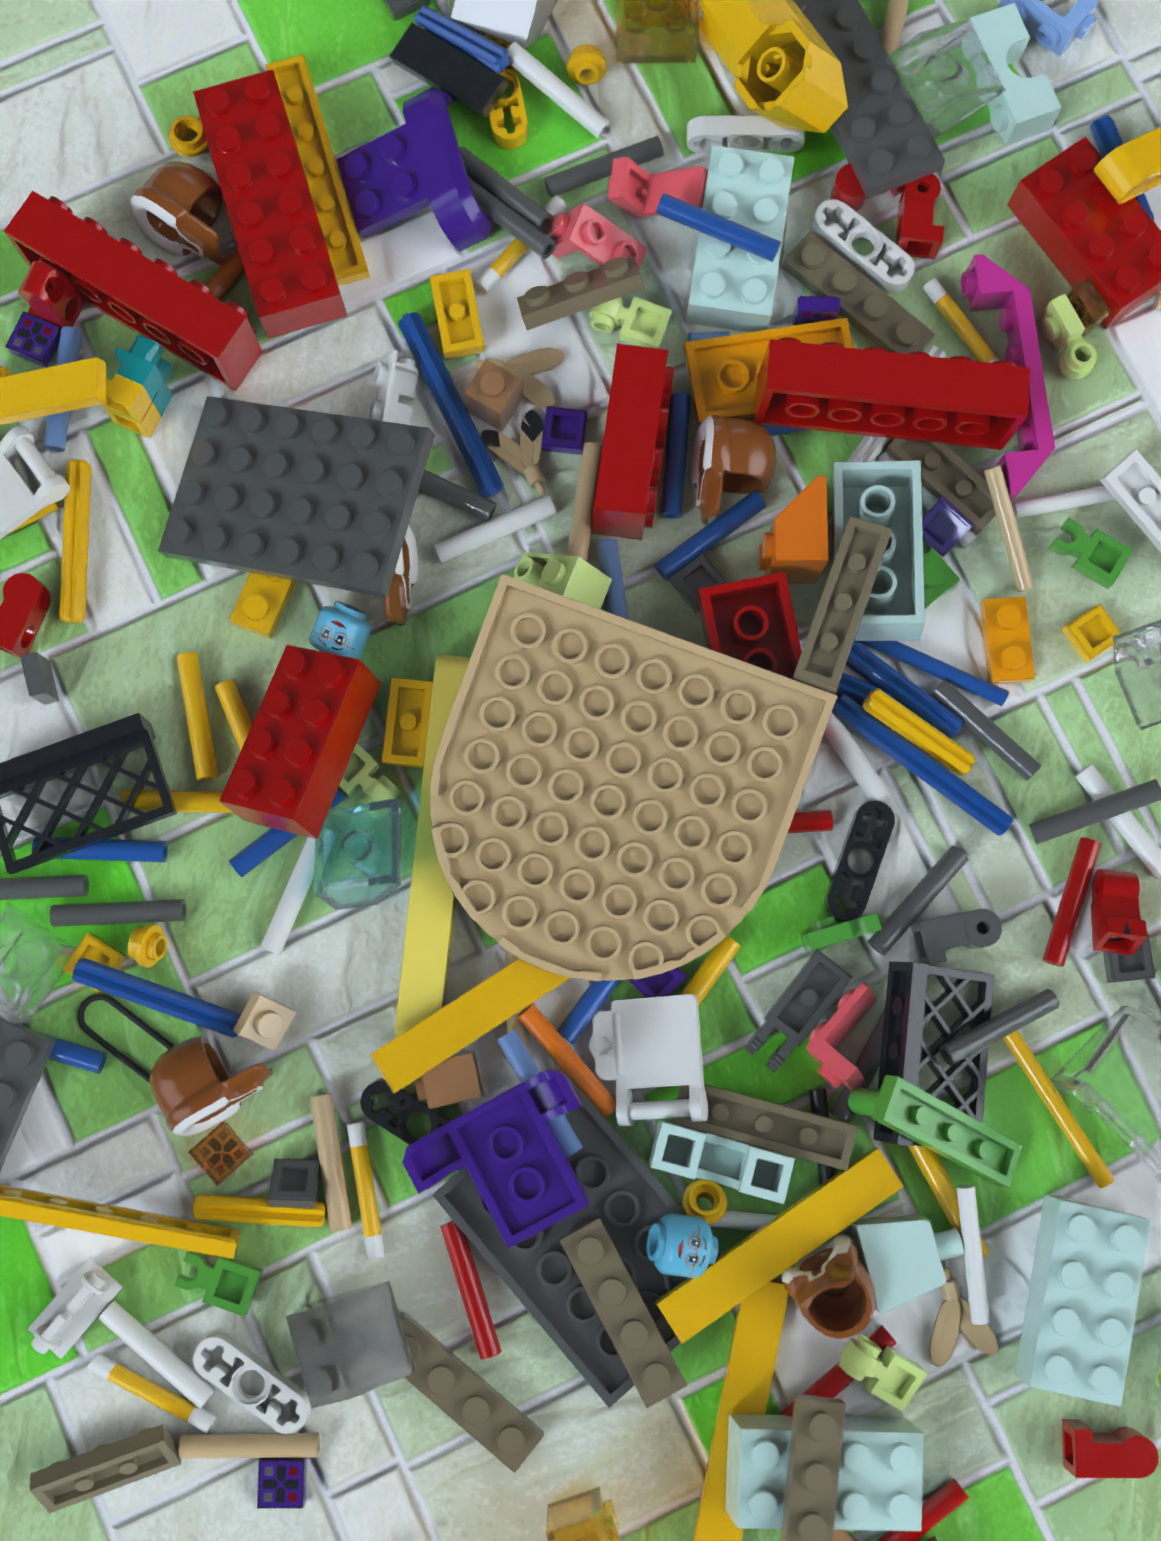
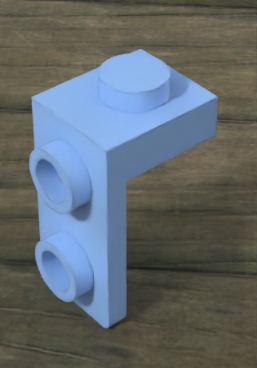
M1001 0L998 8L1015 3L1028 34L1035 38L1042 47L1050 49L1061 56L1076 37L1083 40L1097 20L1092 14L1099 0H1078L1065 17H1062L1040 0Z

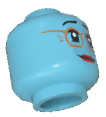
M335 601L334 606H324L320 610L310 634V644L321 652L360 659L372 631L371 624L365 620L367 613L340 601Z
M666 1214L659 1223H654L651 1226L647 1240L648 1258L654 1261L656 1268L662 1274L699 1278L706 1271L708 1265L714 1264L716 1261L718 1240L716 1236H712L710 1226L703 1218L680 1214Z

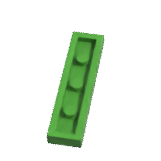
M885 1075L881 1090L856 1087L851 1091L848 1104L853 1113L872 1116L871 1119L997 1186L1010 1188L1023 1145L898 1076Z

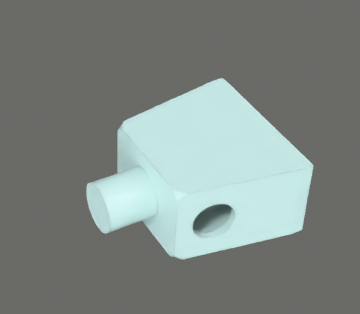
M919 1214L858 1219L850 1225L858 1250L859 1260L867 1268L874 1284L875 1309L879 1313L892 1310L943 1286L946 1283V1278L941 1261L964 1255L962 1240L956 1228L933 1233L929 1219Z

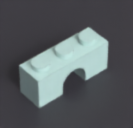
M1015 3L970 17L960 39L962 58L965 62L970 63L975 75L977 92L981 97L985 98L990 109L991 124L996 132H1000L1005 146L1049 131L1061 110L1059 101L1046 73L1025 78L1013 73L1008 66L1020 60L1030 39Z
M659 1119L648 1163L651 1168L691 1179L710 1180L745 1194L784 1204L795 1158L784 1153Z

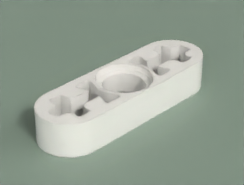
M761 115L699 116L687 123V147L696 153H711L712 145L765 153H791L801 149L805 144L804 131L781 128Z
M829 199L817 207L812 222V229L818 238L884 292L899 293L907 288L915 271L914 261L909 254L844 202L837 199ZM834 216L839 218L838 225L833 223L829 227L824 224L826 218L831 219ZM849 227H851L852 229L850 230L846 240L844 241L843 239H841L843 232L846 234L848 232ZM858 238H866L873 244L874 251L868 255L858 254L853 249L852 242ZM880 252L884 253L883 260L880 259L877 266L873 265L877 261ZM896 266L902 269L900 275L896 274L893 277L887 275L888 269L892 270Z
M214 1333L206 1337L196 1347L193 1354V1364L197 1373L272 1429L281 1434H292L301 1429L311 1412V1401L308 1394L232 1337L224 1333ZM219 1345L225 1350L222 1353V1359L233 1366L238 1358L244 1363L234 1372L229 1381L224 1376L231 1369L221 1362L214 1367L209 1365L210 1354L206 1351V1348L213 1350ZM249 1370L259 1372L265 1382L263 1392L255 1396L246 1394L240 1385L242 1374ZM274 1385L280 1388L274 1396L283 1404H287L291 1399L298 1403L295 1412L300 1416L299 1419L292 1415L288 1420H284L280 1416L283 1408L274 1400L270 1402L267 1408L261 1404L269 1396Z

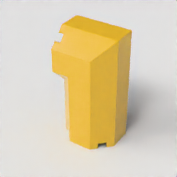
M700 0V9L704 14L703 20L699 18L698 27L734 75V88L750 110L781 128L825 133L848 108L841 62L793 0Z

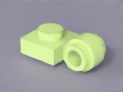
M1063 294L1051 300L1039 317L1041 330L1044 337L1054 344L1058 353L1065 350L1059 359V367L1062 373L1071 379H1082L1096 365L1097 353L1091 344L1083 340L1081 334L1084 332L1085 327L1066 294Z
M635 296L629 309L624 308V300L621 297L591 307L589 311L590 325L597 331L609 334L613 332L614 328H618L621 325L619 340L635 346L656 349L660 348L673 311Z
M356 743L339 788L351 797L361 787L364 794L359 798V801L376 817L382 812L387 814L398 802L396 797L401 791L384 775L378 780L374 777L371 778L380 766Z
M858 1333L855 1339L849 1338L840 1352L842 1357L838 1364L840 1368L860 1382L867 1376L862 1383L864 1387L874 1396L903 1412L928 1373L918 1363L889 1346H886L878 1358L882 1349L861 1333Z

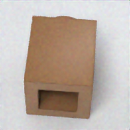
M485 359L464 392L465 404L469 414L503 432L523 400L522 379Z
M475 1052L449 1057L415 1080L418 1098L420 1101L427 1100L429 1109L484 1096Z

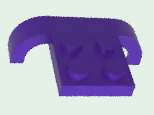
M430 87L403 102L404 125L336 159L357 232L366 238L431 206L444 234L459 251L487 239L493 225L490 218L486 216L479 206L472 191L447 106L455 103V100L449 93L435 87Z
M550 1068L408 1145L402 1162L418 1194L466 1166L508 1248L585 1208L590 1203L548 1123L549 1120L580 1107L582 1103L566 1073Z

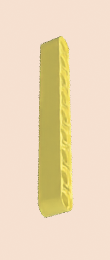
M437 654L435 662L396 1013V1037L445 1007L457 898L445 878L432 837L430 782L437 749L471 657Z

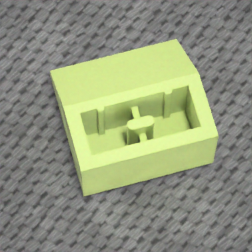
M523 552L520 561L515 567L513 576L515 579L598 609L601 608L612 581L610 577L579 556Z

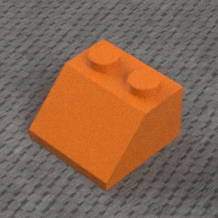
M817 476L775 517L770 531L764 532L763 545L758 546V570H765V575L785 572L788 584H813L817 582L829 560L826 476Z

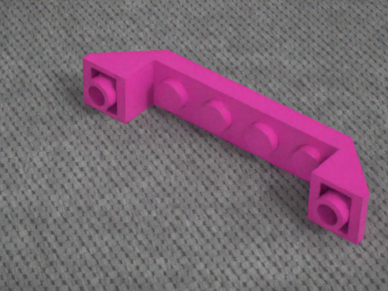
M980 254L974 255L966 272L962 273L963 297H968L970 312L1000 309L999 325L1001 332H1006L1008 341L1005 360L1015 363L1016 366L1030 367L1028 417L1018 428L1017 432L1019 448L1025 451L1005 453L995 465H1001L1010 501L1012 502L1055 449L1030 289L986 256Z

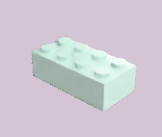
M712 145L702 209L779 240L781 244L774 261L771 262L699 232L685 323L745 332L768 330L772 317L794 164L793 156Z
M921 460L834 462L832 476L833 562L850 516L892 528L891 537L854 641L920 640L925 624Z
M1045 1194L1015 1375L1029 1387L1118 1407L1122 1406L1151 1220L1124 1211Z
M729 1414L725 1510L737 1528L782 1529L793 1416ZM845 1417L834 1530L921 1531L924 1433L908 1419Z

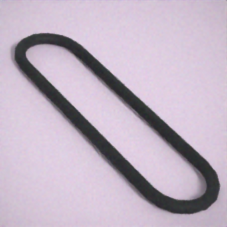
M106 994L88 996L78 1009L77 1020L80 1028L150 1083V1075L87 1026L84 1020L86 1007L93 1001L104 1000L167 1049L174 1045L114 998Z

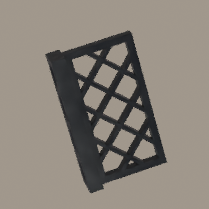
M136 713L0 763V799L13 794L27 798L15 821L4 817L0 806V851L7 873L11 875L177 814L154 743L156 737L151 723L140 713ZM144 747L148 761L140 776L121 768L129 752ZM116 757L113 764L106 761ZM95 764H101L109 768L98 791L80 783L87 768ZM74 772L71 779L65 776ZM151 772L153 773L155 783L148 780ZM118 773L137 781L126 803L107 795ZM54 779H60L68 783L57 806L39 798L46 783ZM145 785L158 790L163 804L162 807L146 813L134 808ZM32 788L30 794L24 792V790ZM77 788L95 795L84 819L66 811ZM104 800L122 808L115 824L105 828L92 823ZM36 803L54 811L42 834L24 826ZM131 812L138 815L128 819ZM62 815L81 823L73 840L64 843L51 838ZM6 823L12 825V828L9 833L7 830ZM89 827L97 830L92 833L86 834ZM21 830L38 837L39 840L31 855L17 860L13 845ZM48 842L55 845L54 847L45 849Z
M889 961L878 1089L881 1090L885 1075L898 1076L921 1089L918 1084L919 1070L927 1063L937 1077V1080L925 1092L935 1097L944 1088L955 1103L952 1107L983 1123L989 1046L952 1065L946 1072L934 1056L939 1052L940 1045L955 1038V1035L967 1024L972 1029L991 1019L994 975L930 966L929 964L917 962ZM928 975L936 976L945 989L933 1003L926 995ZM949 978H953V979H957V980H956L954 983H952ZM969 981L979 982L977 1001L969 1008L959 991ZM951 999L962 1016L948 1027L938 1011ZM931 1019L941 1033V1036L927 1047L922 1039L923 1025ZM965 1068L971 1077L970 1089L961 1096L951 1080ZM875 1121L873 1140L904 1146H922Z

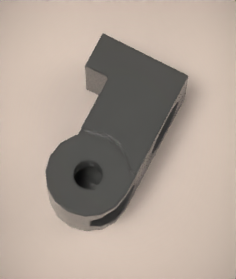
M976 909L913 923L911 930L919 963L933 965L947 962L944 949L962 945L970 949H977L995 944L1002 933V923L999 917L988 909Z

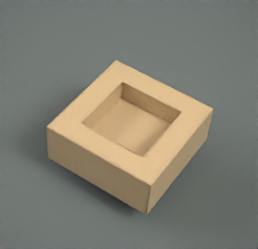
M254 991L233 1031L237 1035L275 1052L297 1012Z

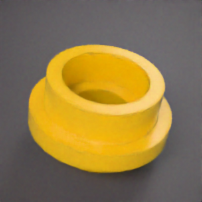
M588 44L580 45L571 52L567 60V74L577 84H595L606 74V59L597 47Z
M184 115L178 117L172 123L169 131V141L177 154L193 158L207 150L209 146L200 119L191 115ZM196 136L195 139L185 142L187 137Z
M149 923L145 926L136 927L128 941V955L130 959L135 960L142 967L150 968L164 957L167 950V938L162 927L158 924Z
M704 1179L696 1180L685 1189L682 1197V1208L687 1216L703 1218L709 1225L717 1223L725 1214L727 1197L724 1190L717 1183ZM698 1198H706L711 1202L712 1208L702 1210L697 1206L696 1200Z

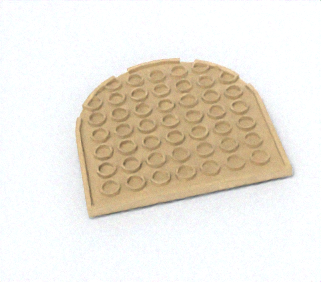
M501 574L433 763L430 782L431 832L436 854L445 878L468 915L488 935L507 951L543 970L569 978L588 981H617L646 978L683 966L705 954L727 937L726 935L751 911L766 888L778 861L837 695Z

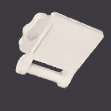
M25 426L12 428L0 442V540L42 508L62 500L70 492V485L63 476L56 475L34 446V437ZM20 454L40 481L41 486L35 494L32 493L8 460L9 457Z
M685 994L615 1000L611 1004V1011H601L594 1015L592 1019L593 1034L588 1047L595 1060L597 1077L605 1081H616V1117L619 1126H633L635 1120L691 1117L692 1122L707 1121L708 1102L703 1077L698 999L695 995ZM689 1085V1099L634 1102L631 1089Z

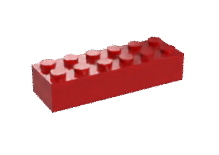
M273 69L193 91L258 318L268 339L348 316Z
M32 190L4 230V233L29 267L33 261H40L54 267L72 282L86 303L143 337L159 343L165 350L237 391L263 352L255 336L257 333L247 319L249 315L242 307L230 300H227L224 304L212 297L213 293L195 279H191L190 282L178 277L176 270L159 258H156L154 262L143 256L142 251L128 239L121 237L117 241L107 235L106 229L94 219L86 216L82 220L73 215L72 210L60 199L54 196L46 199Z
M784 337L778 340L770 339L757 375L754 422L762 425L1002 450L1028 417L1030 367L1016 366L1015 363L1006 360L987 363L973 361L967 356H954L951 358L932 357L922 351H912L904 354L887 352L886 349L876 346L858 349L844 347L837 342L811 344L802 343L800 340L792 337Z

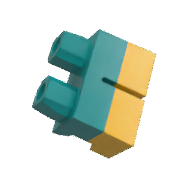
M137 335L128 352L116 347L115 355L121 365L112 380L106 378V404H102V406H104L113 423L151 439L172 398L166 382L173 368L169 362L161 358L164 351L159 343Z

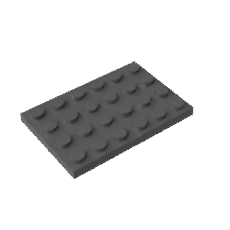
M207 396L158 552L169 558L387 598L435 434L427 427Z
M567 1076L582 1105L564 1115L583 1148L567 1157L590 1201L588 1206L508 1248L466 1166L444 1183L432 1196L610 1408L634 1386V1383L559 1239L600 1216L670 1352H672L681 1342L655 1301L685 1281L687 1277L660 1273L654 1261L648 1258L647 1240L651 1226L654 1223H659L664 1215L686 1214L585 1094Z

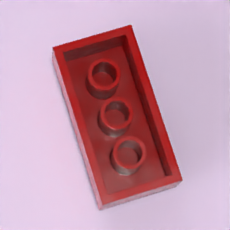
M1085 136L1021 179L1007 206L1074 291H1078L1077 295L1079 296L1084 292L1089 300L1086 306L1089 310H1095L1099 316L1098 321L1100 322L1110 313L1109 310L1111 311V314L1100 323L1106 330L1161 292V230L1135 198L1122 204L1116 201L1094 172V168L1103 157ZM1089 279H1091V281H1089L1081 290H1079ZM1089 286L1094 292L1090 297L1085 291ZM1096 295L1100 302L1095 307H1091L1090 300ZM1100 305H1102V307L1105 310V312L1102 315H1100L1097 310V308Z
M617 343L594 501L592 534L642 540L644 527L652 528L658 489L649 487L658 488L675 367L666 366L668 350Z
M785 572L699 589L696 598L708 649L793 679L802 649Z
M286 645L219 802L244 821L318 839L381 682L360 659Z

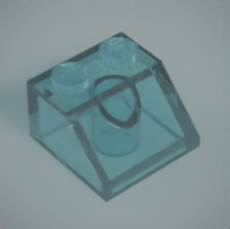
M399 798L329 809L318 839H315L314 894L335 910L377 905L401 885L402 801Z

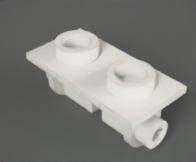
M394 349L384 361H379L376 365L373 385L378 386L376 401L373 400L370 404L367 419L410 425L413 406L400 403L398 400L399 397L410 401L414 399L419 371L415 368L416 362L412 359L401 358L397 362L398 350Z
M89 1257L28 1328L35 1336L31 1342L32 1347L41 1354H45L50 1349L62 1359L123 1286Z

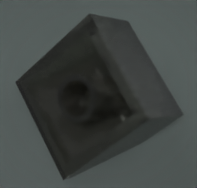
M390 1281L313 1301L286 1316L311 1409L352 1399L416 1371Z

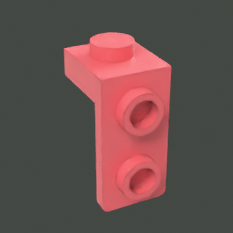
M628 157L613 159L612 173L608 184V199L635 219L659 215L656 214V210L663 193L703 208L708 170L704 166L649 174Z
M585 203L564 213L560 212L553 219L548 233L551 235L550 238L556 242L555 250L551 255L557 259L578 250L603 267L607 261L613 258L634 256L638 269H640L647 252V248Z
M864 982L856 990L850 989L842 996L837 1006V1012L828 1022L820 1023L812 1031L809 1037V1044L806 1046V1050L812 1058L821 1065L817 1072L836 1089L843 1084L852 1091L854 1088L860 1087L865 1081L859 1069L835 1050L877 1000L871 987Z

